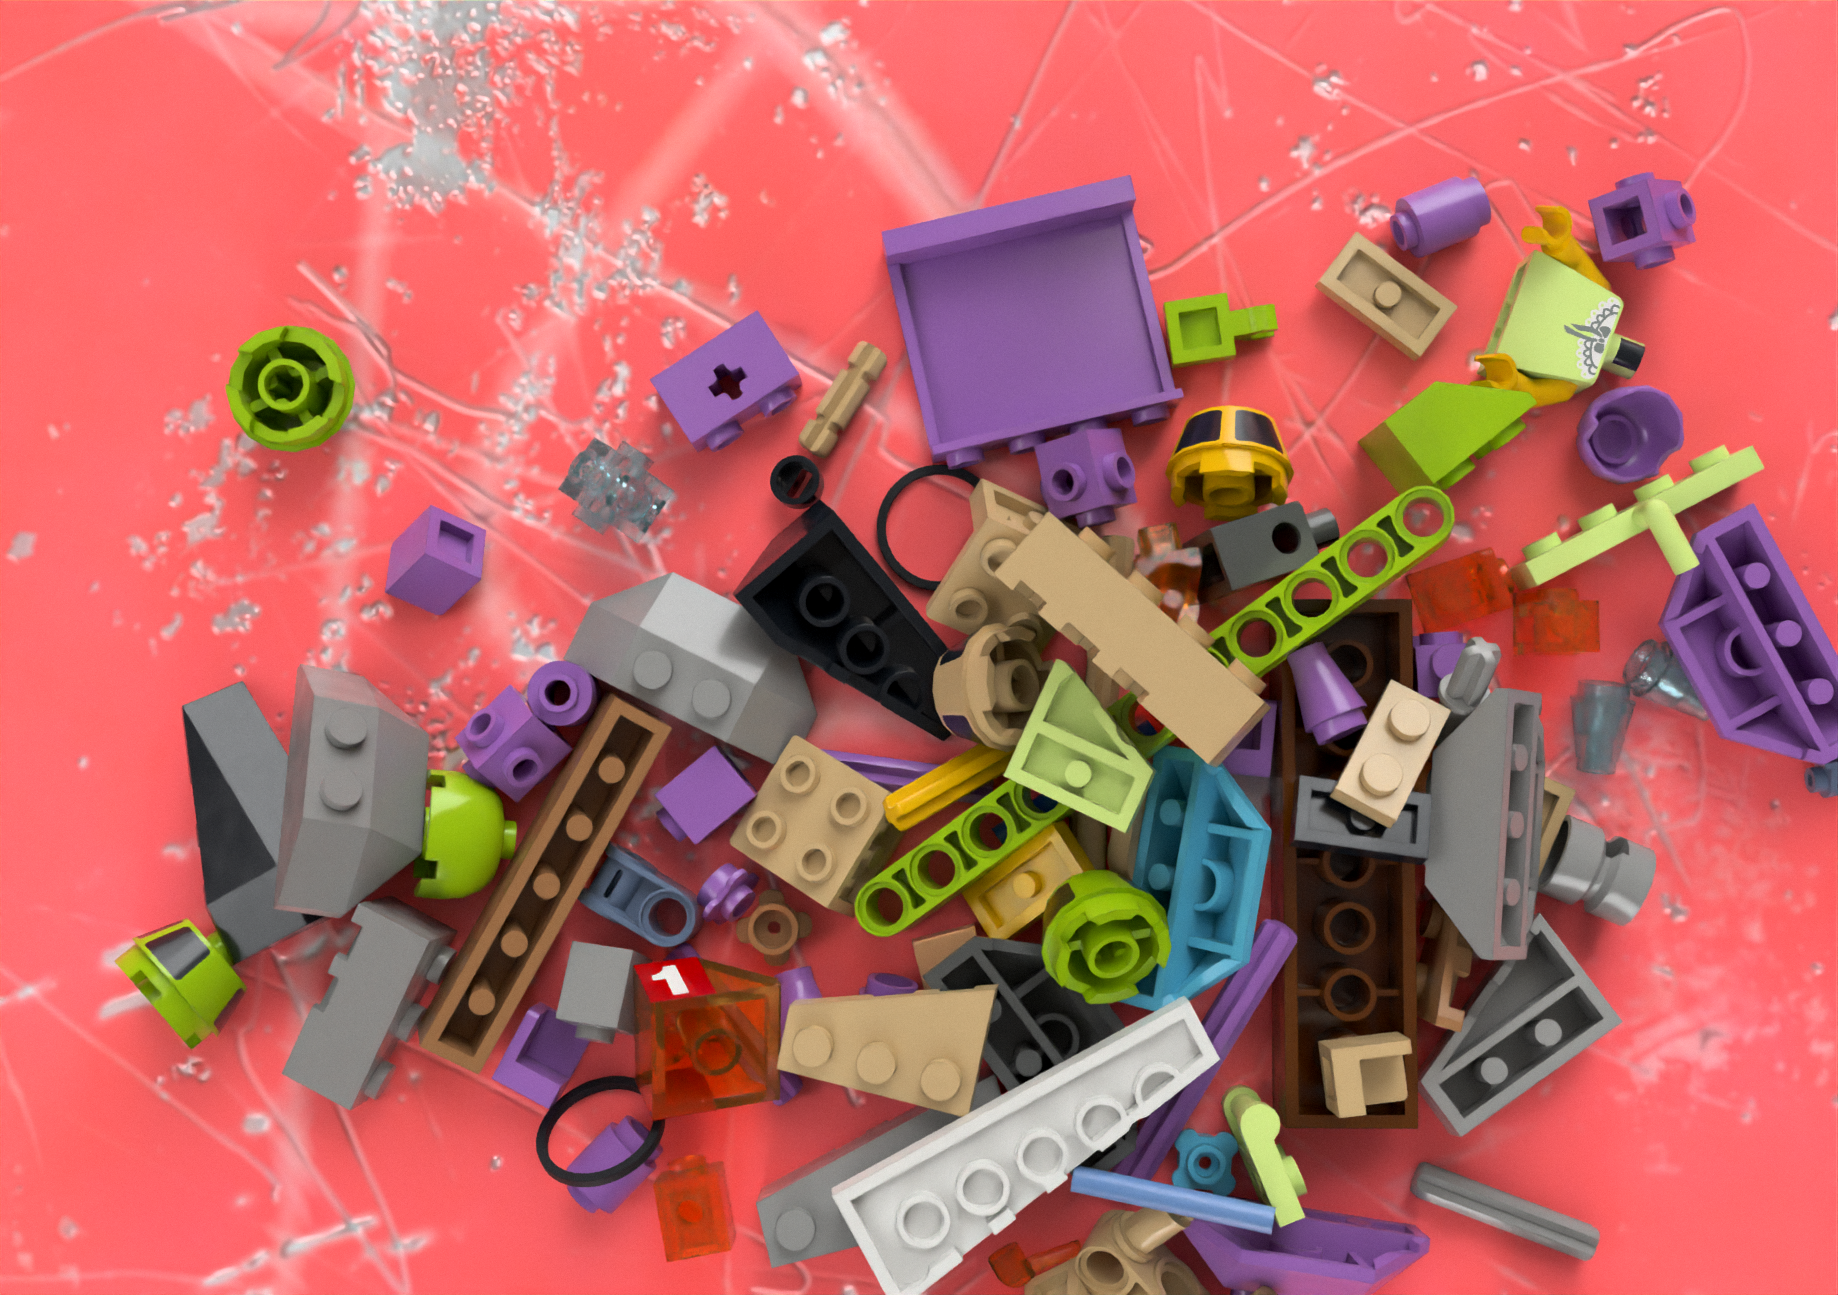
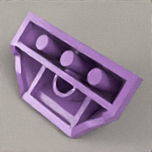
M1749 504L1692 534L1689 544L1700 564L1676 576L1658 625L1721 739L1809 763L1825 765L1838 758V655L1755 504Z
M1229 1195L1225 1196V1197H1230V1198H1235V1199H1239V1200H1244V1201H1249V1202L1261 1204V1202H1260L1259 1200L1248 1199V1198H1241V1197H1235V1196H1229ZM1301 1207L1305 1218L1280 1227L1274 1220L1271 1235L1196 1218L1191 1221L1189 1227L1183 1230L1223 1287L1231 1288L1230 1295H1250L1261 1286L1270 1287L1278 1295H1372L1427 1254L1430 1246V1238L1416 1225Z

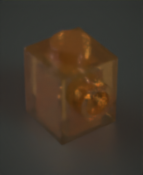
M696 1154L667 1162L668 1171L660 1172L653 1183L666 1262L731 1251L737 1234L723 1160L707 1163L704 1154Z

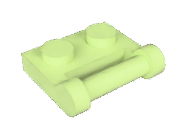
M1242 1084L1231 1086L1222 1096V1111L1230 1131L1238 1143L1239 1153L1259 1201L1263 1205L1276 1207L1274 1220L1280 1227L1305 1218L1297 1198L1307 1193L1302 1175L1292 1155L1287 1156L1281 1144H1275L1274 1141L1280 1130L1279 1116L1271 1106L1261 1102L1258 1094L1250 1087Z

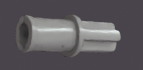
M1482 637L1469 639L1460 654L1453 673L1446 675L1440 681L1437 691L1440 699L1439 704L1450 709L1451 712L1435 742L1436 746H1439L1491 694L1488 686L1502 656L1500 647L1496 643H1487Z

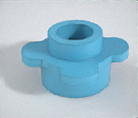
M1190 1128L1182 1130L1174 1142L1178 1150V1168L1173 1171L1171 1176L1173 1185L1193 1190H1211L1214 1194L1221 1196L1229 1195L1236 1185V1180L1231 1174L1232 1157L1238 1152L1239 1148L1236 1139L1225 1131L1213 1136L1208 1133H1197ZM1202 1157L1210 1158L1211 1164L1208 1168H1201L1199 1166V1160Z

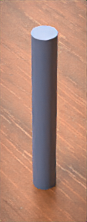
M1080 1165L1074 1168L1070 1189L1071 1192L1270 1235L1272 1234L1276 1207Z

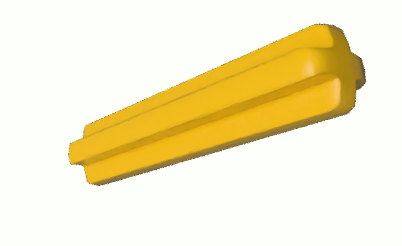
M977 744L887 795L882 802L887 821L893 824L899 831L913 827L1003 775L1015 750L1004 752Z

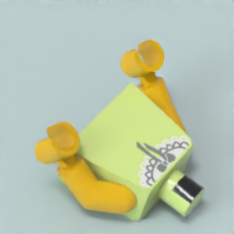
M1537 205L1535 211L1542 217V227L1525 226L1522 229V240L1528 244H1541L1542 252L1534 250L1517 264L1484 355H1476L1474 358L1475 362H1480L1477 374L1486 377V380L1470 382L1472 386L1529 392L1537 402L1532 408L1567 402L1574 394H1578L1592 386L1599 375L1600 369L1625 379H1631L1637 371L1645 352V344L1614 333L1624 307V302L1619 296L1611 292V284L1571 234V214L1562 206Z

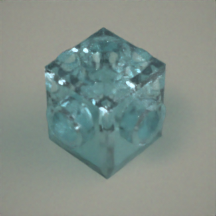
M593 437L587 448L574 458L568 469V475L558 488V490L578 503L572 512V515L603 536L609 527L612 526L636 543L640 542L674 493V490L648 472L654 462L639 450L623 440L615 450Z

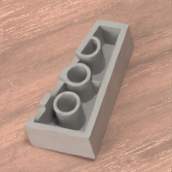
M989 1065L980 1069L972 1111L1001 1096L997 1076ZM917 1105L890 1121L886 1120L867 1130L865 1134L842 1147L834 1148L762 1187L756 1201V1206L771 1267L775 1268L859 1246L832 1197L831 1188L961 1118V1116Z

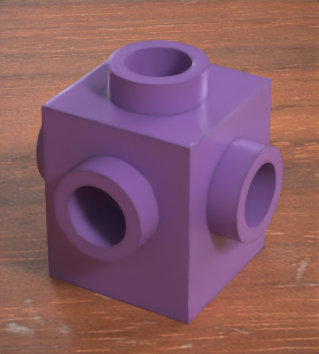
M1653 172L1640 173L1616 182V190L1588 200L1603 262H1635L1636 270L1650 269L1675 260L1673 250L1696 242L1692 227L1696 221V209L1692 197L1686 189L1682 188L1681 181L1655 179Z
M1121 428L1086 429L1034 446L1041 475V495L1048 506L1049 512L1057 519H1077L1079 529H1083L1086 526L1089 528L1115 521L1114 509L1138 503L1134 488L1135 469L1132 460L1126 454Z
M511 684L486 708L476 712L470 718L466 727L455 737V740L469 759L462 766L465 772L472 779L494 789L498 787L517 803L534 786L540 784L548 776L549 772L573 749L555 725L540 720L533 713L528 699Z

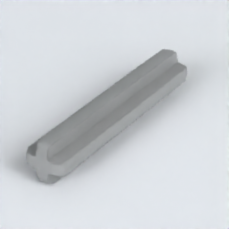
M1420 1162L1412 1177L1410 1191L1417 1198L1583 1261L1592 1259L1596 1252L1600 1232L1591 1224L1427 1162Z

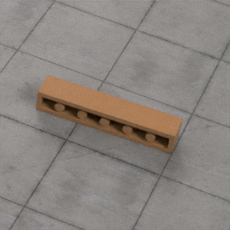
M606 689L595 712L589 719L515 851L513 858L510 860L418 1024L419 1047L478 1075L480 1074L670 734L672 727L663 719Z

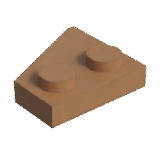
M1429 899L1423 909L1419 925V934L1425 937L1420 960L1419 962L1416 961L1417 1016L1433 1025L1461 1033L1465 1011L1452 1008L1451 1003L1459 976L1466 978L1470 974L1473 948L1437 900Z

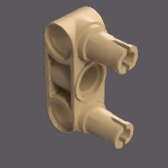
M1145 1207L1137 1212L1112 1209L1103 1213L1097 1220L1076 1256V1274L1092 1295H1211L1199 1282L1190 1267L1178 1259L1164 1244V1242L1189 1227L1194 1219L1191 1217ZM1261 1286L1250 1295L1278 1294L1270 1287Z

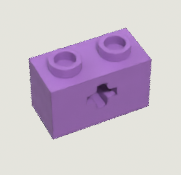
M758 310L650 379L698 453L708 446L712 452H716L730 445L744 433L740 425L760 412L763 413L765 418L781 412L797 399L794 390L803 385L799 372ZM728 375L735 382L741 381L739 386L742 395L734 400L726 393L720 394L723 390L719 381Z

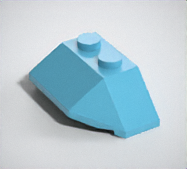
M1168 745L1154 754L1152 767L1156 770V773L1147 793L1132 882L1151 894L1165 909L1172 947L1165 968L1163 969L1157 963L1147 976L1135 984L1139 991L1138 994L1118 1001L1154 1012L1182 996H1185L1189 1001L1250 962L1272 834L1271 828L1222 763L1216 768L1207 764L1192 749Z

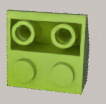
M1435 381L1361 438L1358 443L1399 495L1415 486H1431L1445 491L1476 467L1469 458L1470 455L1473 454L1479 460L1493 449L1496 451L1523 431L1527 425L1520 416L1536 405L1537 402L1529 392Z

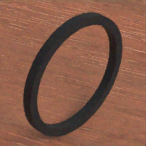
M948 465L924 466L904 475L887 492L877 517L878 543L888 565L906 582L930 591H935L941 581L922 579L900 565L892 554L887 541L886 520L889 509L897 495L906 486L920 478L932 475H948L962 479L973 487L977 486L980 478L962 468L948 469Z
M609 1076L588 1081L566 1093L549 1109L537 1132L536 1150L545 1171L553 1179L572 1187L601 1186L625 1177L640 1167L651 1156L662 1138L665 1119L653 1121L648 1137L634 1154L618 1165L594 1173L569 1172L553 1163L548 1153L551 1131L558 1119L572 1105L587 1096L606 1090L622 1089L641 1095L635 1081L638 1079L627 1076Z

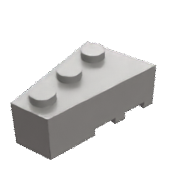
M1541 913L1534 914L1532 926L1526 935L1529 945L1526 960H1495L1461 1008L1462 1011H1465L1461 1033L1447 1029L1418 1069V1092L1450 1135L1464 1136L1623 1022Z

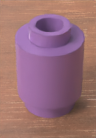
M1454 176L1399 198L1396 201L1395 214L1390 216L1391 232L1401 250L1406 251L1409 249L1415 257L1422 258L1476 236L1479 233L1480 227L1490 223V203L1483 186L1476 178L1468 177L1462 180Z
M552 661L541 666L531 677L527 689L528 702L533 713L540 720L556 726L574 727L586 723L595 712L602 698L598 679L589 674L584 667L568 661ZM560 681H565L571 690L570 698L565 704L557 706L554 701V691Z
M626 1115L619 1124L611 1122L567 1167V1171L573 1173H594L616 1166L640 1148L650 1131L630 1115ZM659 1143L655 1151L640 1167L619 1180L596 1187H572L567 1185V1189L575 1201L588 1212L595 1213L600 1208L604 1212L612 1214L656 1169L655 1160L662 1154L663 1148Z

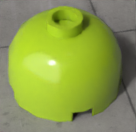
M428 769L426 790H431L430 807H425L422 853L413 863V878H422L414 889V896L437 899L464 898L481 891L494 879L500 859L513 858L517 834L516 821L505 820L502 799L494 788L472 779L465 773Z

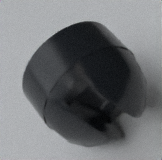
M792 455L782 459L774 467L770 477V486L775 497L785 506L792 509H804L811 507L821 499L824 490V478L820 469L810 459L800 455ZM807 472L811 473L812 477L799 498H793L806 478Z

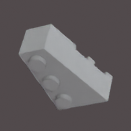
M392 895L358 903L351 921L361 926L347 954L338 952L334 956L327 973L335 977L321 1003H315L311 1007L281 1073L350 1111L366 1102L369 1097L377 1100L384 1092L396 1069V1065L388 1062L399 1040L407 1043L417 1031V1026L427 1008L419 1004L431 982L439 985L443 981L457 955V951L450 947L458 932L457 930Z

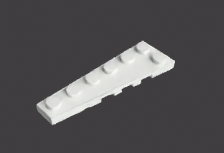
M1182 996L831 1188L832 1197L886 1295H920L963 1261L964 1254L992 1232L994 1235H997L1016 1220L1015 1214L1045 1191L1048 1194L1068 1179L1067 1174L1097 1150L1103 1152L1126 1134L1133 1123L1149 1116L1218 1062L1220 1058L1190 1001L1185 996Z

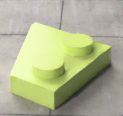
M1056 658L1003 776L1119 831L1129 833L1156 770L1069 663Z

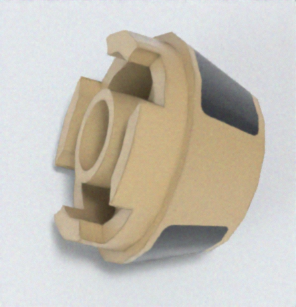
M1001 623L983 626L949 648L939 658L933 675L932 692L934 703L943 725L954 736L1004 752L1016 749L1054 665L1053 660H1041L1035 645L1031 642L1036 635L1033 631L1021 626L1008 627Z

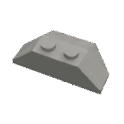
M675 572L591 602L563 658L565 661L584 667L589 674L774 765L793 736L797 735L806 740L818 716L798 656L776 645L743 606Z
M300 664L297 668L273 909L341 918L422 853L429 734L364 676Z
M1496 688L1432 754V769L1426 780V794H1432L1429 857L1424 862L1426 867L1425 886L1480 959L1526 960L1529 945L1526 935L1532 926L1538 893L1545 778L1544 728L1539 718L1542 712V693L1511 688Z

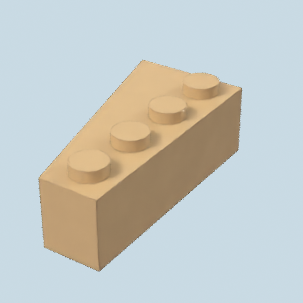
M1048 511L993 574L1011 590L1014 589L1031 600L1038 607V614L1074 644H1079L1087 651L1086 655L1094 664L1125 690L1129 689L1138 697L1136 700L1207 764L1217 768L1271 709L1258 696L1267 685L1237 658L1228 668L1207 651L1216 640L1186 613L1177 623L1157 607L1166 596L1136 569L1127 579L1108 563L1116 552L1087 526L1077 536Z

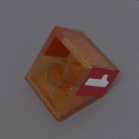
M697 956L633 965L635 1081L652 1121L780 1100V1070L776 1069L781 1047V983L778 978Z

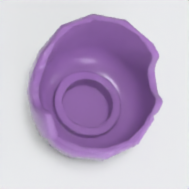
M1649 385L1618 387L1601 394L1590 403L1576 427L1578 433L1576 436V446L1580 459L1594 476L1617 485L1643 481L1645 478L1657 476L1659 468L1669 455L1680 450L1684 442L1682 412L1669 394Z

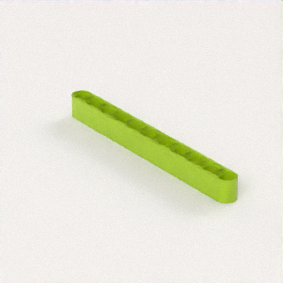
M1415 486L1403 492L1209 633L1216 641L1207 651L1226 668L1237 658L1252 673L1261 678L1286 660L1290 654L1304 647L1440 549L1450 538L1455 521L1454 507L1449 497L1440 489L1431 486ZM1421 503H1427L1436 507L1443 517L1441 528L1430 536L1420 537L1412 534L1403 523L1404 515L1410 507ZM1363 543L1379 545L1388 557L1385 568L1373 577L1356 575L1348 565L1350 553L1355 547ZM1317 582L1323 584L1332 593V602L1329 609L1318 617L1308 618L1300 615L1294 607L1296 592L1307 583ZM1263 621L1271 624L1276 631L1277 637L1276 644L1271 652L1262 657L1246 655L1241 647L1240 639L1243 630L1254 622ZM1130 691L1106 709L1144 757L1148 759L1175 740L1177 736L1166 726L1153 736L1144 735L1138 730L1135 723V712L1140 703L1136 700L1138 697ZM1009 779L867 882L858 892L855 900V915L859 924L868 933L878 937H889L914 928L972 886L1051 824L1064 820L1076 810L1060 802L1049 812L1039 810L1031 799V789ZM990 813L999 815L1007 826L1005 843L996 850L983 843L979 831L982 820ZM939 850L947 853L955 865V874L948 886L937 884L929 873L930 859ZM886 888L894 890L903 902V912L901 918L896 923L887 921L878 909L880 894Z

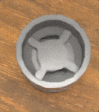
M1566 815L1540 874L1538 892L1569 905H1573L1580 899L1584 900L1585 912L1616 925L1625 926L1639 912L1647 898L1656 870V854L1654 850L1621 836H1614L1606 841L1602 828L1571 815Z

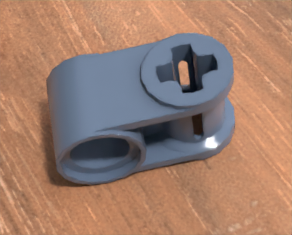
M609 841L604 850L608 855L589 888H583L577 899L592 911L614 923L625 926L652 944L661 947H673L693 939L704 923L702 918L704 908L697 902V895L658 871V868L638 854L615 842ZM672 898L684 906L687 921L679 934L668 933L659 925L657 911L665 899Z

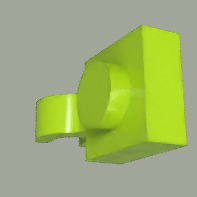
M1227 293L1169 301L1163 304L1172 369L1233 360L1236 357L1234 340L1252 341L1271 338L1275 336L1274 331L1278 330L1274 304L1230 311Z

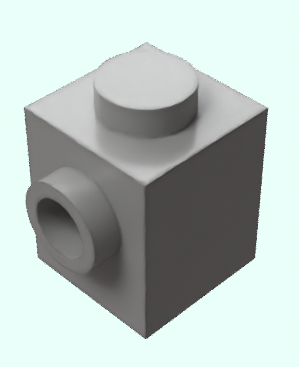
M572 941L555 1018L577 1026L575 1037L587 1041L613 1044L615 1033L637 1036L646 992L633 965L652 963L653 960L630 949Z

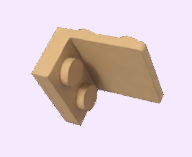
M981 478L969 497L974 531L926 604V615L934 621L967 635H971L983 626L1001 623L1008 627L1021 626L1036 634L1031 642L1035 645L1040 655L1057 630L1038 614V607L1031 600L1014 589L1011 590L993 573L1049 510L1038 503ZM1073 519L1060 520L1077 536L1083 530L1078 528L1077 521Z
M796 735L788 742L757 796L730 838V845L824 907L854 918L856 916L855 900L858 892L867 882L883 871L907 830L899 831L885 817L886 812L882 802L892 792Z

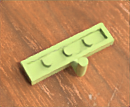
M1725 444L1689 461L1688 463L1694 473L1673 483L1670 475L1665 474L1635 489L1633 493L1638 502L1617 512L1613 503H1609L1579 518L1577 522L1582 531L1561 541L1557 532H1553L1525 546L1521 551L1526 560L1508 569L1519 591L1539 586L1650 528L1675 576L1698 566L1700 563L1674 515L1764 469L1753 445L1729 454Z

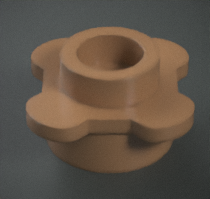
M769 889L761 893L759 896V906L751 916L738 921L736 935L742 943H751L756 950L763 953L767 964L781 966L789 960V950L799 938L809 936L813 924L811 917L806 912H796L785 903L784 895L781 891ZM773 921L778 922L780 925V931L776 934L768 930L769 923Z

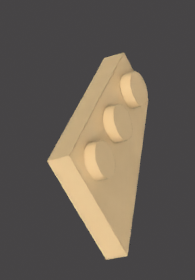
M999 984L975 986L974 989L940 991V989L916 990L910 994L884 996L864 994L794 1000L789 1005L776 1069L963 1117L972 1111Z

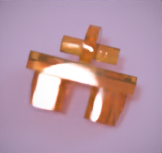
M1174 522L1138 529L1137 542L1140 554L1135 555V559H1133L1132 573L1136 569L1166 596L1157 607L1175 623L1185 613L1197 623L1199 618L1197 592L1202 569L1198 547L1182 549L1177 524Z

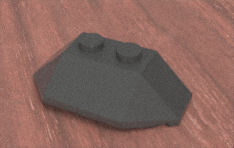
M974 936L922 977L931 989H940V991L974 989L975 986L999 984L983 1058L1008 1091L1125 1028V1025L1108 1003L1089 1004L1081 993L1070 990L1065 986L1063 988L1045 969L1041 953L1042 944ZM1138 1120L1131 1125L1126 1134L1103 1152L1097 1150L1079 1165L1109 1171L1136 1150Z

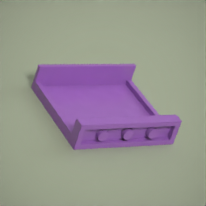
M1131 175L881 232L882 248L933 464L947 461L948 469H960L984 462V452L1008 447L1010 455H1020L1034 452V446L1046 443V438L1069 432L1071 435L1086 429H1108V423L1132 418L1134 427L1147 426L1171 418L1169 409L1176 408L1184 398L1182 388L1175 389L1132 210L1136 196Z

